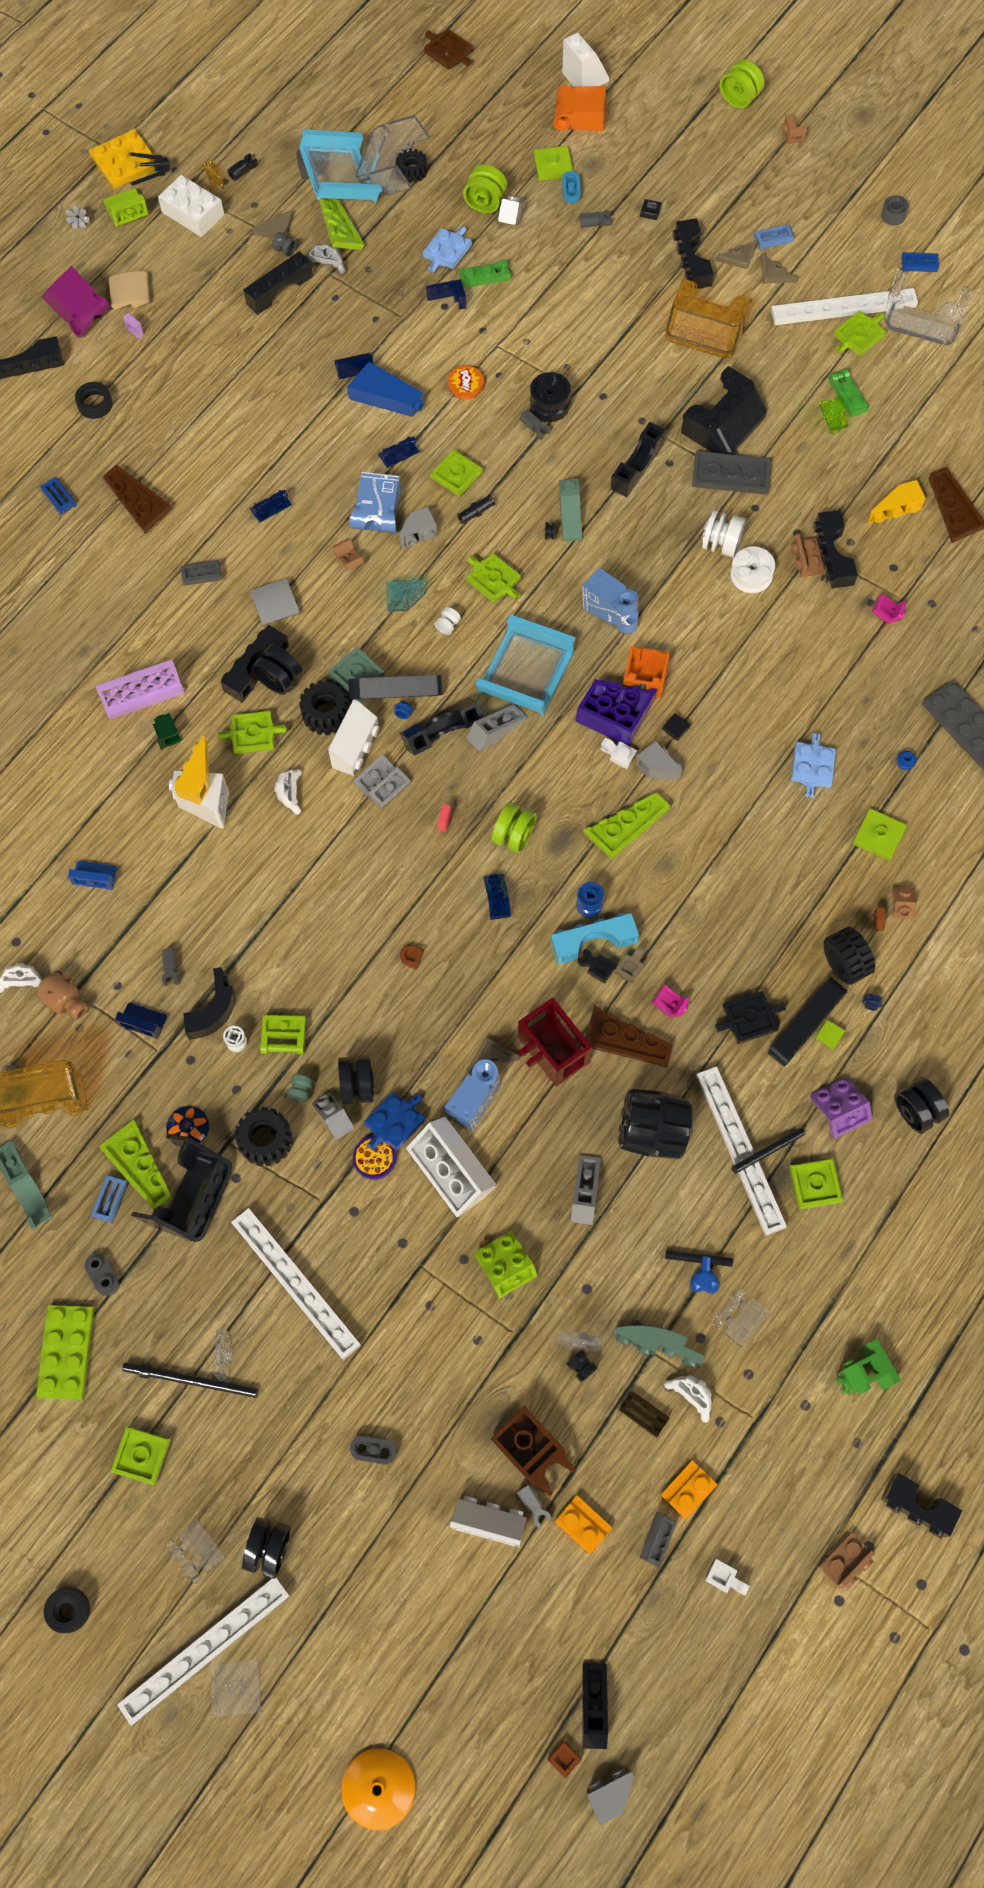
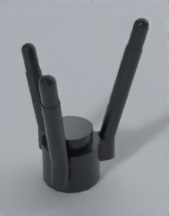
M130 153V156L155 159L153 162L140 163L139 166H153L154 170L158 171L131 182L132 186L158 176H165V172L170 171L168 157Z

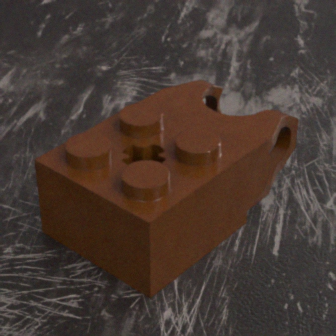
M525 1405L490 1438L531 1484L543 1489L549 1497L553 1492L548 1487L544 1478L545 1470L549 1465L561 1464L563 1467L568 1468L572 1474L576 1471L575 1467L569 1462L565 1449ZM520 1433L522 1435L527 1433L530 1436L528 1439L530 1443L527 1446L524 1443L521 1445L517 1443L519 1440L517 1436Z

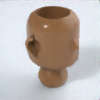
M52 973L47 975L37 987L36 994L38 999L44 1006L50 1009V1012L62 1014L68 1011L69 1016L77 1020L82 1018L87 1012V1004L84 1001L78 1000L79 991L73 984L71 977L65 974Z

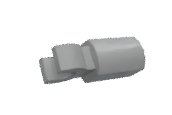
M531 1484L517 1492L529 1514L533 1513L534 1524L537 1528L541 1527L538 1522L539 1516L544 1515L548 1521H551L550 1514L542 1510L541 1506L543 1504Z

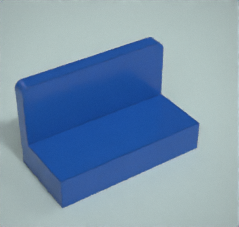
M77 861L75 870L69 869L68 878L73 885L113 890L117 867L114 865Z

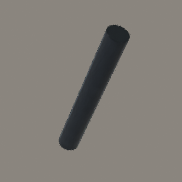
M670 1250L665 1252V1259L702 1263V1256L711 1257V1265L728 1267L733 1265V1258Z

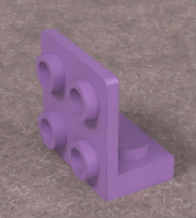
M847 1077L810 1095L811 1101L828 1119L830 1134L834 1139L872 1120L870 1102Z

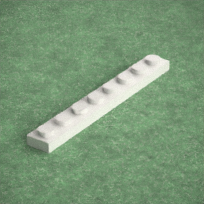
M914 288L776 305L771 307V314L774 325L853 316L859 310L863 314L916 308L918 300Z
M714 1067L696 1075L697 1080L735 1165L753 1155L754 1150L718 1068ZM759 1162L739 1172L738 1175L764 1235L767 1236L786 1229V1223Z
M249 1208L231 1222L343 1361L361 1346Z
M272 1578L122 1700L117 1706L131 1726L134 1725L289 1598L290 1595L278 1578Z

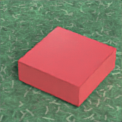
M443 804L438 820L439 831H447L452 816L450 805Z

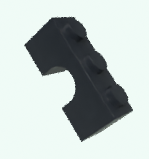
M900 1473L894 1474L881 1499L887 1503L886 1507L895 1513L901 1511L908 1515L907 1519L915 1525H925L930 1528L929 1533L940 1539L942 1537H950L963 1510L942 1498L936 1499L930 1510L922 1509L917 1504L915 1498L920 1485Z

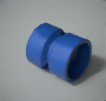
M584 883L577 891L576 908L586 918L598 916L603 909L604 891L597 883Z

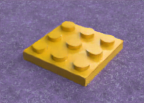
M135 129L89 150L91 158L113 189L154 171L153 166L146 167L139 166V164L153 162L155 159L130 156L131 152L153 155Z

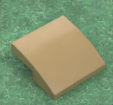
M146 271L126 272L109 277L110 302L114 310L129 304L136 308L149 303L148 274Z

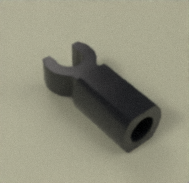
M250 153L245 155L244 160L241 159L228 169L230 178L236 181L247 173L249 169L257 167V159L252 160Z

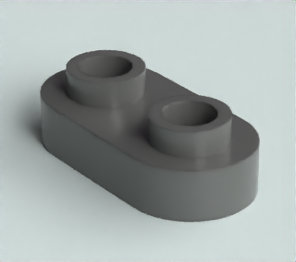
M101 1254L90 1255L86 1259L85 1269L96 1290L103 1296L114 1295L119 1289V1280L111 1265ZM95 1261H99L97 1268L92 1266ZM105 1280L110 1281V1284L107 1287H103V1282Z
M359 1436L350 1445L352 1456L359 1461L387 1465L392 1463L397 1455L395 1445L389 1440ZM366 1445V1452L359 1453V1446ZM384 1448L389 1449L387 1457L381 1456V1451Z

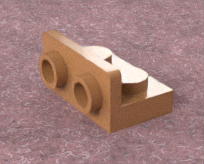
M799 534L795 535L794 542H791V551L796 556L795 567L796 570H799L800 576L807 577L824 574L825 569L817 538L801 540Z
M851 1532L819 1565V1568L839 1589L845 1586L849 1589L858 1579L855 1575L861 1569L866 1571L873 1564L872 1557L875 1553L869 1550Z

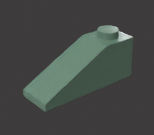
M578 479L559 480L563 542L582 541Z

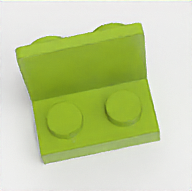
M136 188L103 199L104 205L116 227L148 215L145 199L142 194H138Z
M512 1231L474 1252V1257L490 1280L499 1299L537 1277L533 1262Z

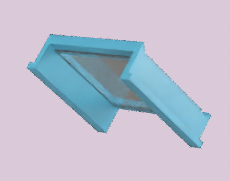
M302 129L299 149L317 200H320V198L373 200L376 204L379 193H382L381 184H371L359 151L363 141L362 133Z
M510 614L507 620L508 631L484 679L478 678L475 686L478 687L479 693L483 692L528 708L544 717L572 659L576 637Z

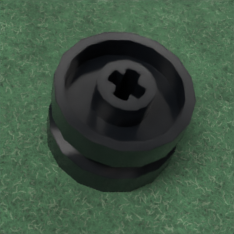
M545 372L533 379L530 385V410L539 420L556 422L568 414L571 387L567 378L555 372Z
M268 645L262 653V658H258L251 667L255 677L264 686L280 695H285L292 687V682H296L303 673L299 662L286 650L276 645Z
M360 1055L357 1057L356 1070H354L351 1057H339L338 1070L342 1104H354L356 1101V1090H358L362 1103L374 1102L373 1068H371L370 1055Z
M925 1077L918 1078L910 1084V1088L904 1087L894 1095V1100L901 1116L919 1134L930 1130L933 1127V1123L939 1124L949 1117V1108L944 1097L937 1087Z
M257 1517L247 1540L242 1569L255 1573L262 1564L261 1571L263 1576L275 1579L287 1552L291 1527L290 1525L278 1522L271 1532V1521Z

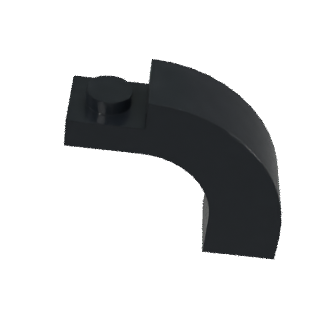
M222 967L213 968L215 996L212 1002L202 1010L183 1013L185 1034L189 1040L213 1034L227 1022L232 1014L235 1005V991L233 986H230L228 974H224Z

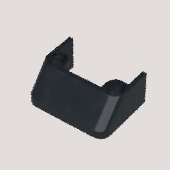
M167 1134V1139L181 1146L178 1153V1163L187 1170L170 1210L159 1207L153 1211L152 1215L133 1212L131 1216L158 1230L188 1241L199 1242L207 1232L230 1178L232 1164L225 1157L190 1137Z

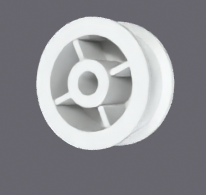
M754 546L743 548L733 558L730 572L731 580L743 592H761L768 588L772 582L775 561L772 555L763 548Z

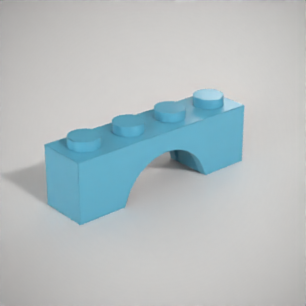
M620 913L608 920L598 919L593 924H580L571 930L566 931L562 929L556 931L551 935V945L557 964L560 965L577 960L581 947L592 939H606L617 948L638 943L639 934L632 913Z

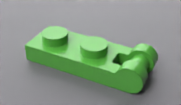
M500 260L494 264L459 269L462 288L510 280L511 273L508 270V261Z
M847 368L840 370L839 373L834 372L828 375L831 386L851 418L868 412L869 406L851 379Z

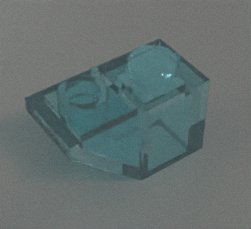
M425 580L386 581L388 612L408 611L426 594Z

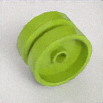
M741 59L720 79L719 87L722 96L731 106L743 109L763 90L765 82L762 72L753 62Z
M478 165L473 168L463 190V197L472 209L481 213H493L500 206L502 197L507 189V180L493 166Z
M509 801L495 824L491 842L502 847L508 843V850L520 854L531 836L537 813L528 809L521 812L519 805Z

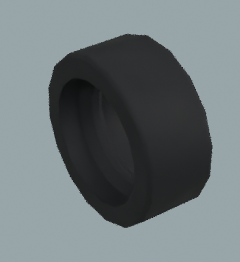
M88 382L81 385L76 391L75 402L80 413L86 418H101L111 410L113 405L108 388L102 383ZM97 394L104 397V400L96 406L83 404L84 400L91 395Z

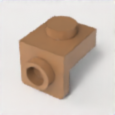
M785 115L781 130L782 134H785L787 143L804 142L807 132L806 126L796 127L793 115Z
M349 538L333 546L338 563L347 571L354 570L364 563L362 556L354 549Z
M906 886L893 887V918L913 919L917 905L914 888Z

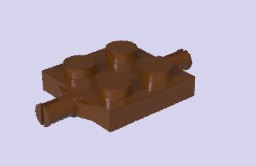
M447 28L438 35L433 34L430 30L425 33V37L431 41L424 47V53L449 70L458 62H462L467 67L471 64V60L466 56L472 52V45Z

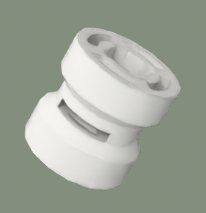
M445 607L441 612V617L436 620L434 626L441 633L450 635L454 630V625L459 622L461 617L454 609Z
M230 1026L224 1031L223 1039L230 1051L241 1052L246 1048L247 1038L240 1027Z

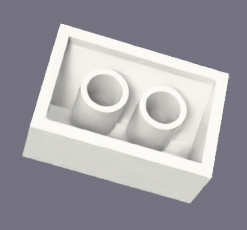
M353 699L328 749L332 768L352 776L355 775L357 770L361 769L364 761L363 757L365 753H369L372 746L371 741L373 737H377L380 730L377 717L357 700Z
M464 1496L463 1500L458 1499L450 1524L451 1529L520 1548L527 1520L526 1517H522L523 1512L509 1509V1513L500 1510L499 1505L488 1502L486 1506L477 1504V1499Z

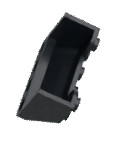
M727 366L721 373L720 380L723 383V388L728 390V392L711 411L700 405L689 407L683 414L681 433L712 453L732 455L765 419L767 408L754 382L730 366Z

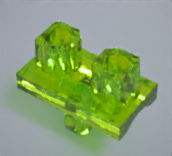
M838 397L829 401H820L819 406L830 434L839 433L841 429L848 427V421L843 411L844 407Z

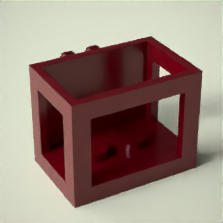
M553 997L518 1021V1039L524 1045L518 1051V1054L522 1057L530 1053L532 1057L526 1062L528 1067L538 1063L555 1087L590 1064L592 1046ZM546 1010L545 1016L529 1028L527 1027L529 1021ZM557 1014L560 1015V1017L564 1020L567 1026L571 1029V1031L575 1034L578 1040L582 1043L583 1049H581V1047L577 1044V1042L570 1035L567 1029L559 1021V1019L557 1018Z

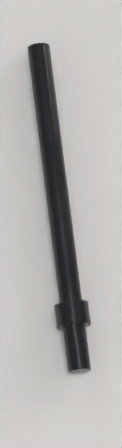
M124 1362L122 1372L137 1374L140 1378L145 1379L153 1377L256 1398L258 1392L256 1388L156 1369L148 1364L136 1365Z

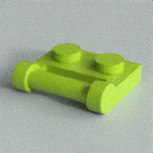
M263 1015L261 1054H268V1052H294L297 1055H304L306 1017ZM269 1038L297 1039V1044H269Z

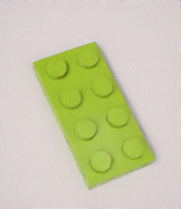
M47 1306L36 1398L84 1400L94 1315L93 1307Z

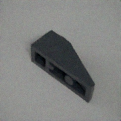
M583 1663L582 1748L607 1749V1664Z

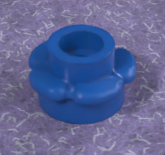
M405 701L394 705V714L400 719H408L413 713L411 705Z
M902 751L896 760L899 768L909 770L916 765L915 761L917 758L915 754L909 751Z

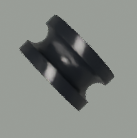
M545 522V539L547 540L550 537L554 540L555 522L552 524Z

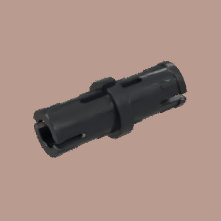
M487 495L480 501L471 503L470 507L458 513L457 517L462 524H465L476 516L480 517L482 512L495 506V502L490 495Z

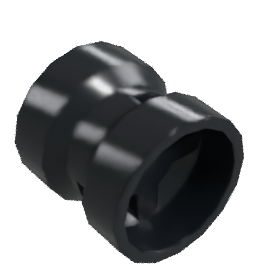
M584 1349L566 1363L570 1370L577 1372L576 1377L580 1382L584 1381L598 1369L594 1362H589L588 1354Z

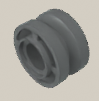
M897 195L886 198L881 212L882 220L889 225L903 223L909 207L907 200Z

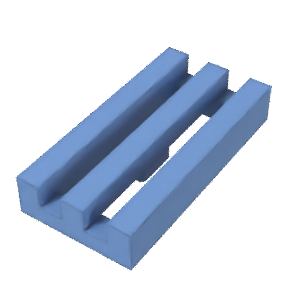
M789 224L757 231L754 234V238L758 240L757 245L759 244L760 250L794 242V236Z
M106 1175L90 1216L113 1224L129 1182ZM113 1181L114 1183L106 1200L103 1211L101 1214H99L98 1212L100 1210V1207L102 1205L110 1182ZM120 1183L121 1185L114 1200V1203L112 1205V1208L110 1210V1213L108 1216H106L112 1203V1200L114 1198V1195L116 1193V1190L118 1188V1185Z

